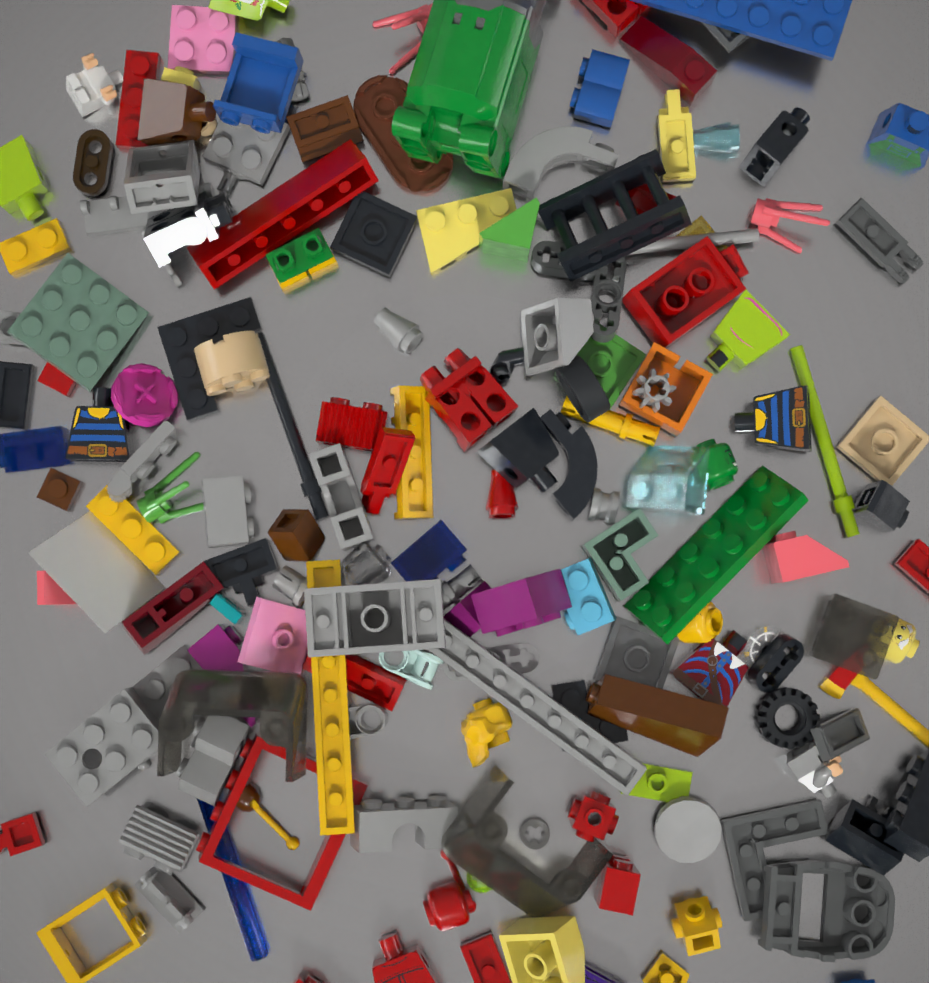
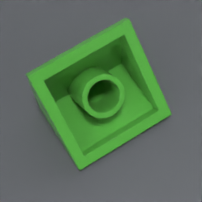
M534 198L480 232L479 248L481 251L487 254L528 262L540 205L538 199Z

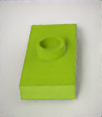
M642 763L647 767V770L629 793L631 796L669 802L681 796H689L693 772Z

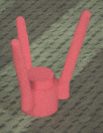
M433 3L374 21L372 25L373 27H380L392 24L391 28L396 30L417 23L420 31L424 33ZM421 41L389 69L390 74H394L418 54Z
M769 198L765 200L757 199L750 224L758 226L760 234L769 236L797 253L802 252L800 246L770 229V226L777 227L780 217L823 226L830 224V221L827 219L782 210L821 211L823 206L820 204L776 201Z

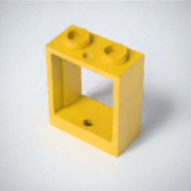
M112 883L36 932L67 983H85L147 941L145 937L147 931L143 922L138 916H132L127 908L129 901L125 893L119 887L115 889ZM105 898L131 941L86 969L60 927Z

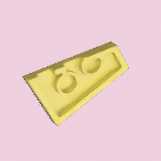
M512 188L416 210L431 275L479 245L480 232L517 210Z

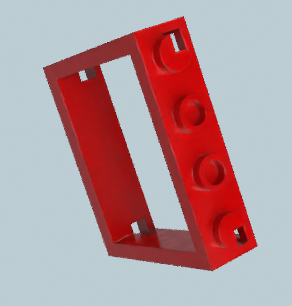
M256 733L253 740L247 738L239 756L244 759L239 770L232 769L224 788L229 789V792L224 802L218 800L212 811L210 819L215 822L210 833L203 832L196 847V851L200 852L198 859L204 865L311 911L346 834L325 836L300 892L214 855L262 749L317 774L316 759ZM352 776L354 805H360L368 785L365 781Z

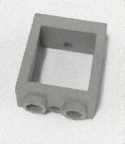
M194 140L129 149L124 188L131 214L198 205L200 166ZM165 150L167 154L161 155L159 151Z

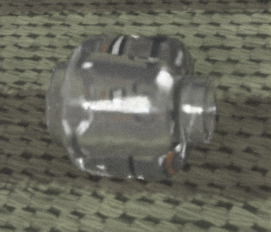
M362 543L343 558L342 566L344 569L341 573L351 585L381 583L390 575V568L386 563L391 558L379 544L373 548L368 543Z

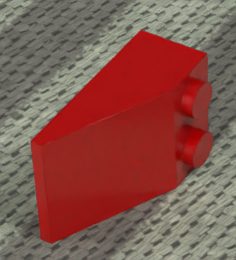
M706 236L629 290L622 298V302L651 342L667 348L745 291L746 287L710 238Z

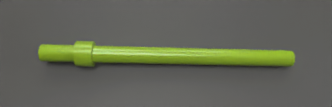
M803 345L793 347L790 351L800 385H807L810 389L811 421L835 500L832 501L835 512L840 513L847 538L859 535L860 533L852 510L855 508L852 495L848 496Z

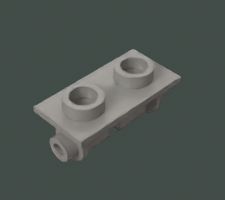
M155 867L147 871L134 884L139 892L179 934L204 911L172 875Z

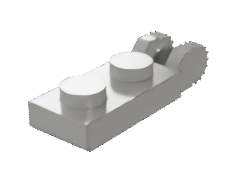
M164 420L122 465L119 471L112 477V480L109 481L106 488L111 501L119 503L126 500V497L133 493L132 484L138 478L143 480L154 468L152 462L160 454L163 456L168 454L177 442L175 440L177 436L176 428L170 422Z

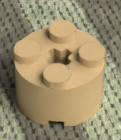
M240 331L223 335L224 340L213 344L211 339L194 348L201 378L208 396L224 393L226 388L234 387L236 392L244 391L254 387L253 382L270 377L258 333L255 334V331Z

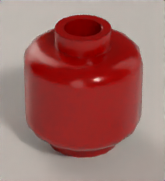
M455 881L430 889L427 892V899L423 901L430 926H436L442 932L467 924L470 920L468 910L475 908L469 889L461 890L460 885Z

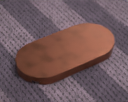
M388 75L374 76L365 81L358 88L355 95L353 111L360 130L399 187L414 194H428L440 189L448 181L452 172L453 154H443L438 164L408 157L407 153L392 135L391 128L397 107L403 106L408 83L397 77H388Z

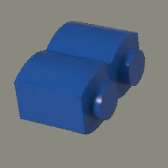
M592 49L590 58L583 57L578 76L583 77L584 80L581 89L574 88L569 106L575 108L573 118L611 128L630 59Z

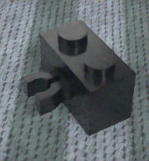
M874 796L867 801L866 806L852 799L835 815L825 841L884 876L899 864L904 856L903 852L884 842L888 830L885 827V822L894 808L889 806L884 810L883 815H879L876 810V804L879 799Z

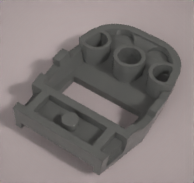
M802 860L764 865L763 871L766 872L763 918L761 939H758V945L765 950L772 951V948L783 950L792 956L814 958L822 962H835V959L850 958L852 960L870 958L880 953L889 943L894 927L895 895L890 882L885 876L873 869L844 864L842 862ZM803 873L825 874L821 941L798 940Z

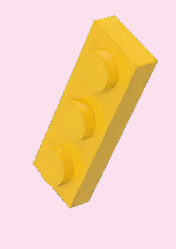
M106 485L86 507L139 560L158 576L181 552L152 523L147 522L142 513L127 498L119 503L111 501L106 488L108 486Z

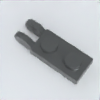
M860 198L836 222L882 268L885 267L887 272L897 282L904 284L910 278L907 272L893 259L898 253L909 266L916 270L923 265L919 255L907 245L909 242L863 198Z

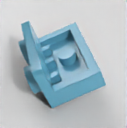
M591 557L561 569L572 605L571 608L564 612L566 622L571 630L575 629L577 635H581L617 620Z

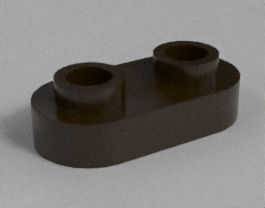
M98 129L84 132L77 144L73 182L76 188L87 196L101 194L106 189L109 179L113 145L109 137ZM94 145H102V149L100 152L92 153V147ZM90 176H97L95 184H87V179Z

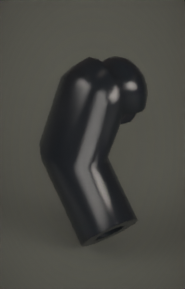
M519 347L498 353L490 367V374L499 384L509 381L515 365L525 363L524 348Z

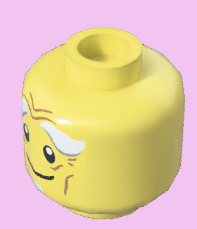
M887 614L882 619L877 617L866 638V641L870 642L872 653L895 664L903 661L906 656L912 658L920 643V640L915 639V626L892 614Z

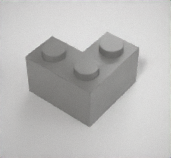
M211 709L207 719L201 717L193 732L195 737L191 747L195 750L190 759L183 758L176 772V776L179 777L178 790L215 806L232 769L235 768L240 758L239 754L246 742L249 725L215 709Z

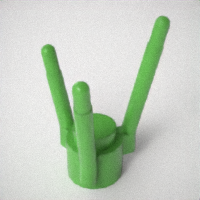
M194 452L154 487L145 491L144 497L137 500V505L147 522L151 523L158 519L162 524L172 518L204 510L202 502L168 512V509L172 508L169 499L189 487L188 481H184L167 492L162 490L200 456L199 452Z

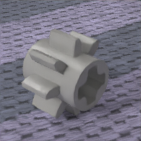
M651 369L648 380L642 375L636 379L641 387L634 390L632 395L639 396L642 401L639 408H643L645 405L652 406L653 412L656 413L660 409V402L666 406L673 402L667 395L677 388L676 386L669 385L667 380L670 375L669 373L660 376L656 374L655 369ZM656 385L659 390L657 395L653 397L649 392L651 387Z

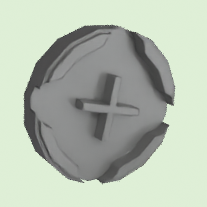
M681 796L670 800L660 809L657 815L654 835L659 849L668 858L679 863H695L706 859L716 850L721 840L722 826L717 812L707 801Z

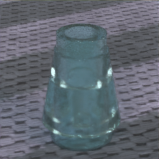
M730 121L701 128L700 130H693L694 150L724 154L740 151L739 124L731 125Z

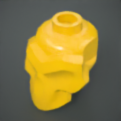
M491 697L472 704L474 711L468 713L466 720L461 723V732L465 737L468 757L473 768L482 765L489 757L488 749L510 741L507 731L512 727L513 721L508 708L500 702L493 703Z

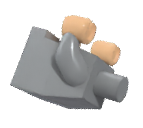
M813 738L811 741L805 742L804 746L797 747L787 754V764L797 779L815 793L821 790L824 796L829 798L837 792L832 782L833 777L843 773V768L839 764L842 760L840 756H837L832 760L822 762Z

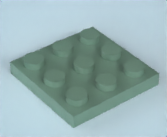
M67 253L14 321L7 333L90 392L148 316L149 312L71 254Z

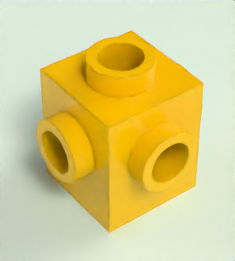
M707 896L688 898L683 902L674 904L676 918L671 919L676 939H683L688 956L721 948L718 928H722L721 917L717 907L711 908Z

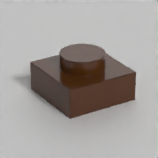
M50 468L37 498L69 512L83 482L54 468Z

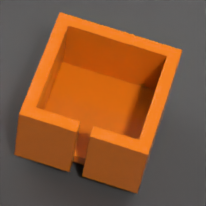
M654 342L619 405L677 437L684 429L713 374L688 360L678 370L674 366L681 356ZM651 369H655L656 374L660 376L669 373L670 375L667 379L669 385L676 386L677 388L667 395L673 402L669 406L660 402V409L656 413L653 412L652 406L645 405L643 408H639L642 401L639 396L632 395L634 390L641 387L636 379L642 375L648 380ZM654 385L651 387L649 392L651 396L657 395L658 386Z

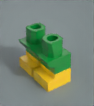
M319 228L266 254L267 261L283 292L308 280L307 270L314 277L338 264Z

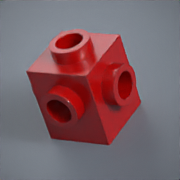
M593 790L591 795L582 792L580 799L574 798L567 817L572 818L570 824L572 828L577 829L576 836L594 842L595 838L604 841L607 833L613 834L619 816L615 815L616 808L613 804H610V797ZM593 812H597L601 816L597 824L588 822V816Z

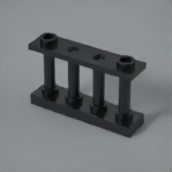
M657 149L640 155L632 161L539 205L538 213L546 229L549 230L556 226L566 250L558 253L557 256L570 282L692 225L681 196L679 195L669 200L658 178L666 174ZM646 183L657 206L639 215L628 191ZM616 197L627 221L608 229L598 206ZM586 212L596 235L578 244L568 220Z

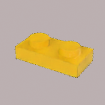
M57 218L0 242V253L9 274L12 276L72 251L61 222Z

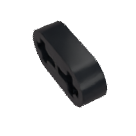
M789 634L777 636L750 667L748 679L751 685L764 693L775 691L802 660L804 655L802 643ZM788 646L790 652L786 655L784 649ZM764 672L768 675L766 680L762 677Z

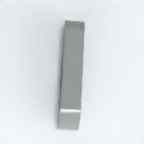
M529 643L485 648L490 652L498 654L505 663L506 658L503 650L510 649L509 656H517L520 654V649L526 648L527 653L534 656V660L528 661V667H522L521 662L511 663L512 668L520 674L533 671L539 663V653ZM444 662V673L450 680L456 682L469 680L463 675L456 676V672L450 671L449 665Z

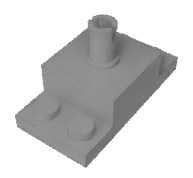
M441 579L304 589L308 657L446 648Z

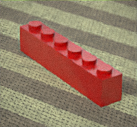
M350 139L233 216L232 223L220 227L219 238L209 241L208 237H206L205 241L201 244L189 245L186 248L215 290L379 180L365 155Z

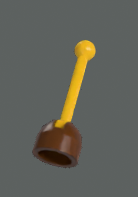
M249 782L245 786L236 807L242 812L256 811L286 841L288 849H297L299 847V840L296 837H290L259 806L261 795L257 788Z

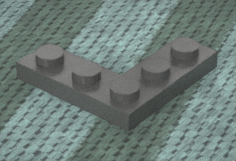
M818 799L721 820L742 919L745 922L763 918L766 872L763 871L764 865H767L763 848L829 834L821 800Z

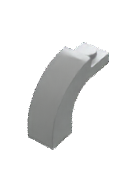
M580 127L553 128L534 136L517 151L504 176L503 188H512V192L533 199L542 176L552 166L561 162L572 161L607 173L615 168L619 154L613 153L614 149L602 143L590 144L593 134L592 130Z

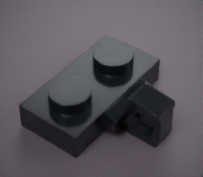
M267 538L204 561L224 587L222 591L233 587L235 594L243 592L247 606H250V608L254 606L256 597L261 598L257 586L264 584L262 576L279 570Z

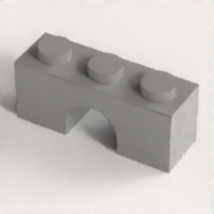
M339 443L308 454L317 482L325 497L331 516L330 519L341 550L345 551L375 540L342 445Z
M429 796L427 797V802H415L413 798L402 797L394 799V803L382 804V801L378 799L362 800V805H354L355 833H350V846L358 853L391 852L395 831L407 823L414 824L415 842L422 848H457L458 807L449 802L447 797Z

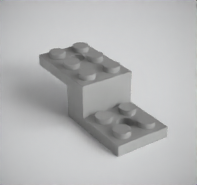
M187 645L179 648L133 687L123 689L44 754L86 807L94 803L141 763L151 759L225 698L220 689L187 651L189 649ZM176 682H182L188 687L189 694L184 701H177L171 695V688ZM89 749H96L102 755V762L97 768L89 767L85 762V754Z

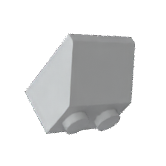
M555 298L521 310L526 376L564 367L571 363L594 332V314L592 312L591 299Z

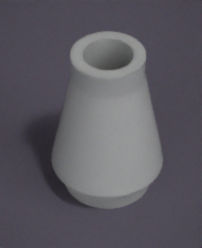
M386 307L374 319V323L380 327L398 351L403 350L406 353H410L423 338V332L419 330L418 324L391 312Z

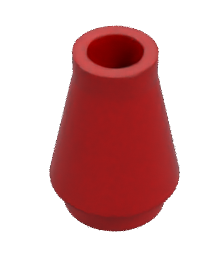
M492 470L486 503L489 517L492 519L514 518L516 516L515 510L519 508L514 487L496 470Z

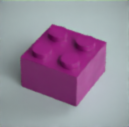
M561 569L524 578L471 595L482 634L496 631L497 637L561 618L560 611L572 607Z

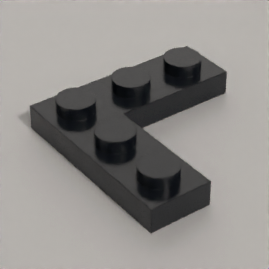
M251 297L157 327L187 421L220 412L215 395L208 396L204 388L194 348L211 339L213 344L224 340L223 335L262 330Z

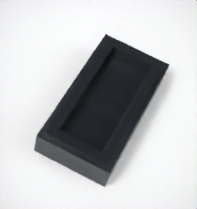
M0 361V428L27 430L34 365Z

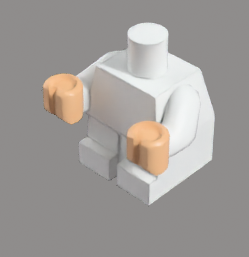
M94 53L81 57L83 71L66 76V90L82 117L99 110L104 105H110L117 97L115 85L123 82V76L119 70L107 74L103 66H98V60L94 58Z

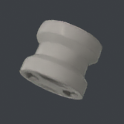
M595 487L591 496L588 520L595 521L600 518L605 519L609 524H615L620 492L605 493L601 488Z

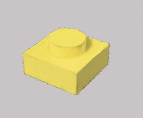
M176 66L175 70L164 67L161 81L186 84L200 91L201 85L193 71L180 66Z

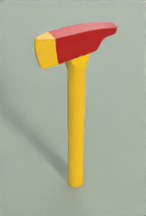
M867 643L862 644L847 655L821 682L820 688L837 699L842 697L849 684L858 687L929 747V730L875 685L862 670L864 667L862 656L869 648Z

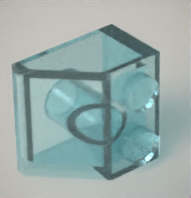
M649 446L629 474L626 507L641 508L642 511L704 515L711 448Z

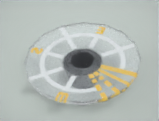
M764 626L756 630L749 637L745 645L744 657L746 664L751 667L777 636L784 634V632L775 626ZM788 646L784 649L786 655L788 652Z

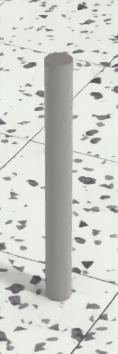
M756 228L662 238L629 255L689 249L706 236L710 238L715 246L759 242V230Z

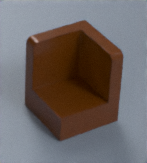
M283 509L268 530L269 536L286 561H311L325 540L324 534L309 509Z

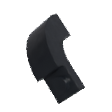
M550 409L540 418L549 434L564 451L568 465L564 483L551 497L569 519L573 521L586 507L594 492L598 471L597 456L593 443L583 426L571 434L568 429L572 426L561 412L554 414Z

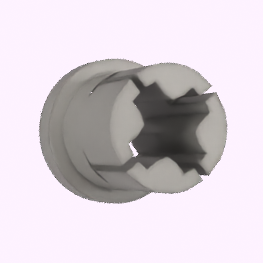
M285 565L275 577L272 588L291 599L292 605L300 608L305 603L304 589L307 588V578Z

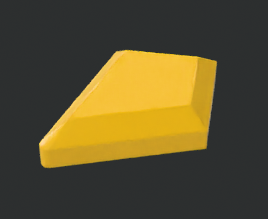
M662 952L643 976L642 981L644 983H687L690 974Z

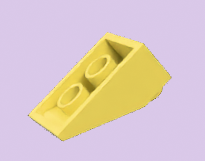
M575 916L520 918L498 935L512 983H585V951Z

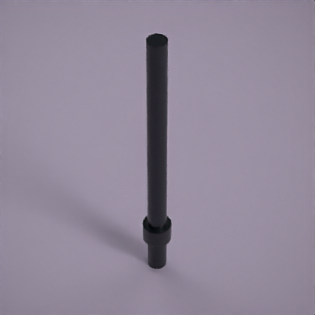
M260 332L258 336L270 374L266 381L303 482L300 484L304 497H308L316 521L329 517L320 493L322 490L312 471L263 332Z

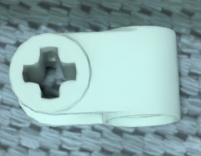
M411 650L402 651L404 656L401 663L390 665L384 659L385 652L379 653V661L383 668L430 690L434 686L431 682L439 664L444 662L428 651ZM428 662L424 675L421 676L425 663Z

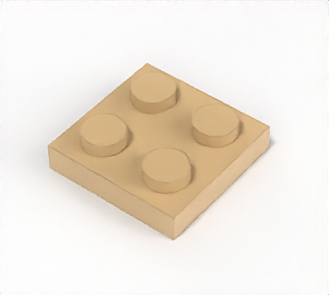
M879 396L836 447L876 481L884 480L892 486L928 444L929 435L885 398Z

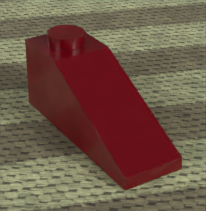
M643 16L619 40L672 90L680 89V97L690 106L712 84L716 76L717 70L693 48Z
M203 561L123 620V628L145 655L179 629L212 600L216 594L221 592L224 587Z

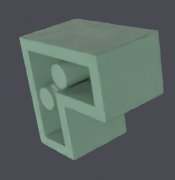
M638 508L582 545V548L588 557H591L595 568L617 601L624 600L649 583L631 554L659 535L641 508Z

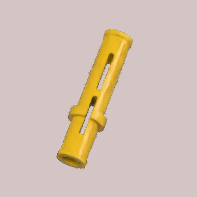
M566 396L561 413L586 422ZM611 410L588 423L619 434L618 438L625 440V437L649 444L652 447L655 445L661 428L660 426H654L632 418L633 414L627 413L623 415Z

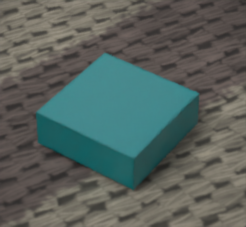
M216 594L209 603L235 625L240 624L246 617V613L223 594Z

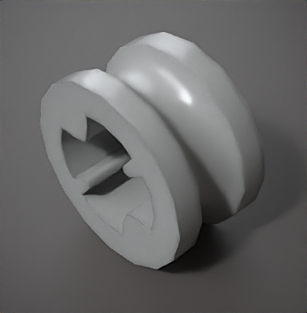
M533 817L524 821L520 829V838L527 848L533 850L541 849L548 843L550 830L548 824L543 819ZM529 826L533 828L541 826L544 830L541 832V836L544 837L540 841L535 838L530 841L526 837V835H529V831L526 829Z

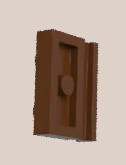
M348 95L286 117L303 163L329 154L350 139L354 144L364 141Z

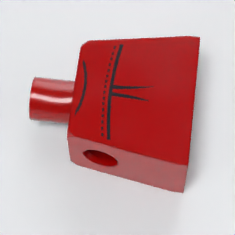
M397 933L386 935L378 940L384 957L373 962L372 972L375 983H440L418 945L403 949Z

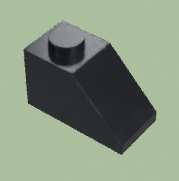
M879 480L866 485L853 513L855 516L885 532L895 531L896 527L900 529L907 520L909 511L906 508L910 501L888 482Z

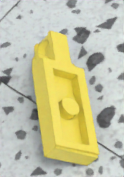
M680 89L666 90L665 108L658 110L659 115L657 118L660 158L666 174L662 175V183L695 180L696 166L692 115L689 113L688 107H681Z

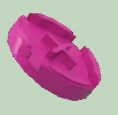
M143 363L129 365L118 374L112 384L111 399L114 408L125 420L134 425L144 427L160 425L164 420L166 421L170 418L178 403V392L174 381L169 376L166 377L160 373L162 370L155 366Z

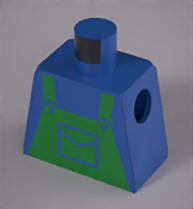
M897 103L879 114L867 144L924 167L929 157V115L905 104Z

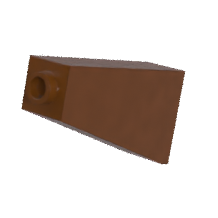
M605 674L597 683L593 682L586 696V701L590 702L587 711L588 715L695 757H699L721 739L729 710L728 707L608 674Z

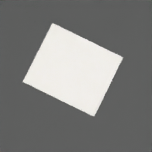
M91 511L28 552L105 634L166 588Z

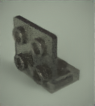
M834 593L830 595L808 657L820 662L825 661L871 679H877L899 617Z

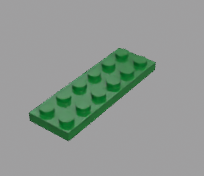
M762 465L649 580V583L643 586L624 605L625 608L668 645L809 500L803 492Z

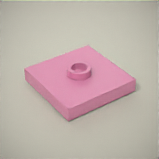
M256 597L237 662L300 678L308 652L305 610Z

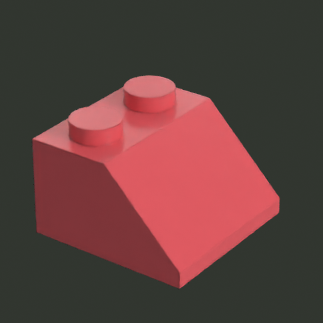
M795 531L775 535L770 540L771 543L763 547L771 584L788 582L849 567L848 560L808 535L797 537Z

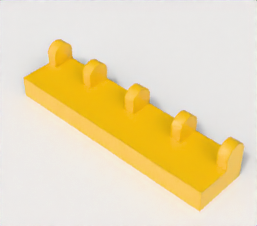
M396 386L390 388V395L394 396V417L391 418V425H395V429L412 431L415 435L413 447L397 488L395 520L433 518L430 405L425 400L428 392L424 386Z

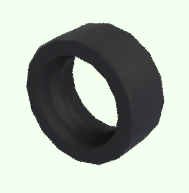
M576 355L569 365L555 369L557 378L567 397L586 422L589 423L610 409L609 400L590 367L580 356Z

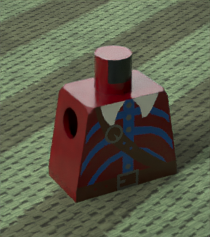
M732 630L722 644L714 638L708 643H700L668 673L701 700L727 707L748 670V666L737 658L748 644V641Z

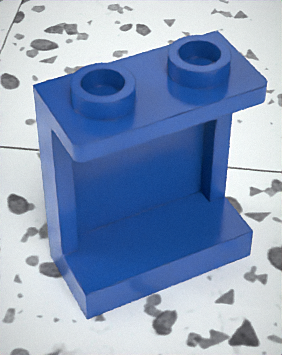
M236 32L232 42L236 54L221 100H215L213 108L220 120L226 124L238 126L239 123L250 125L255 131L269 134L270 131L281 133L304 62L300 50L297 47Z

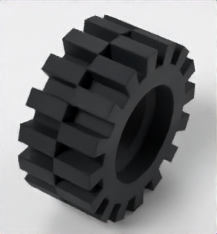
M780 687L773 692L765 694L766 697L760 700L758 703L760 704L759 710L756 709L755 714L758 718L756 725L760 728V734L768 742L781 748L794 749V747L804 746L806 741L813 739L810 729L817 726V720L820 721V715L817 714L816 709L818 707L816 703L812 702V698L808 694L798 689ZM784 705L794 706L800 715L799 724L790 731L781 730L775 722L777 710Z

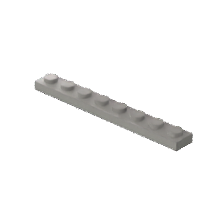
M444 618L446 648L428 649L430 652L623 794L629 795L647 770L645 765Z

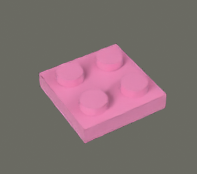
M172 5L167 68L175 70L176 66H180L193 71L194 74L229 75L236 52L232 42L237 32L238 16L208 7Z

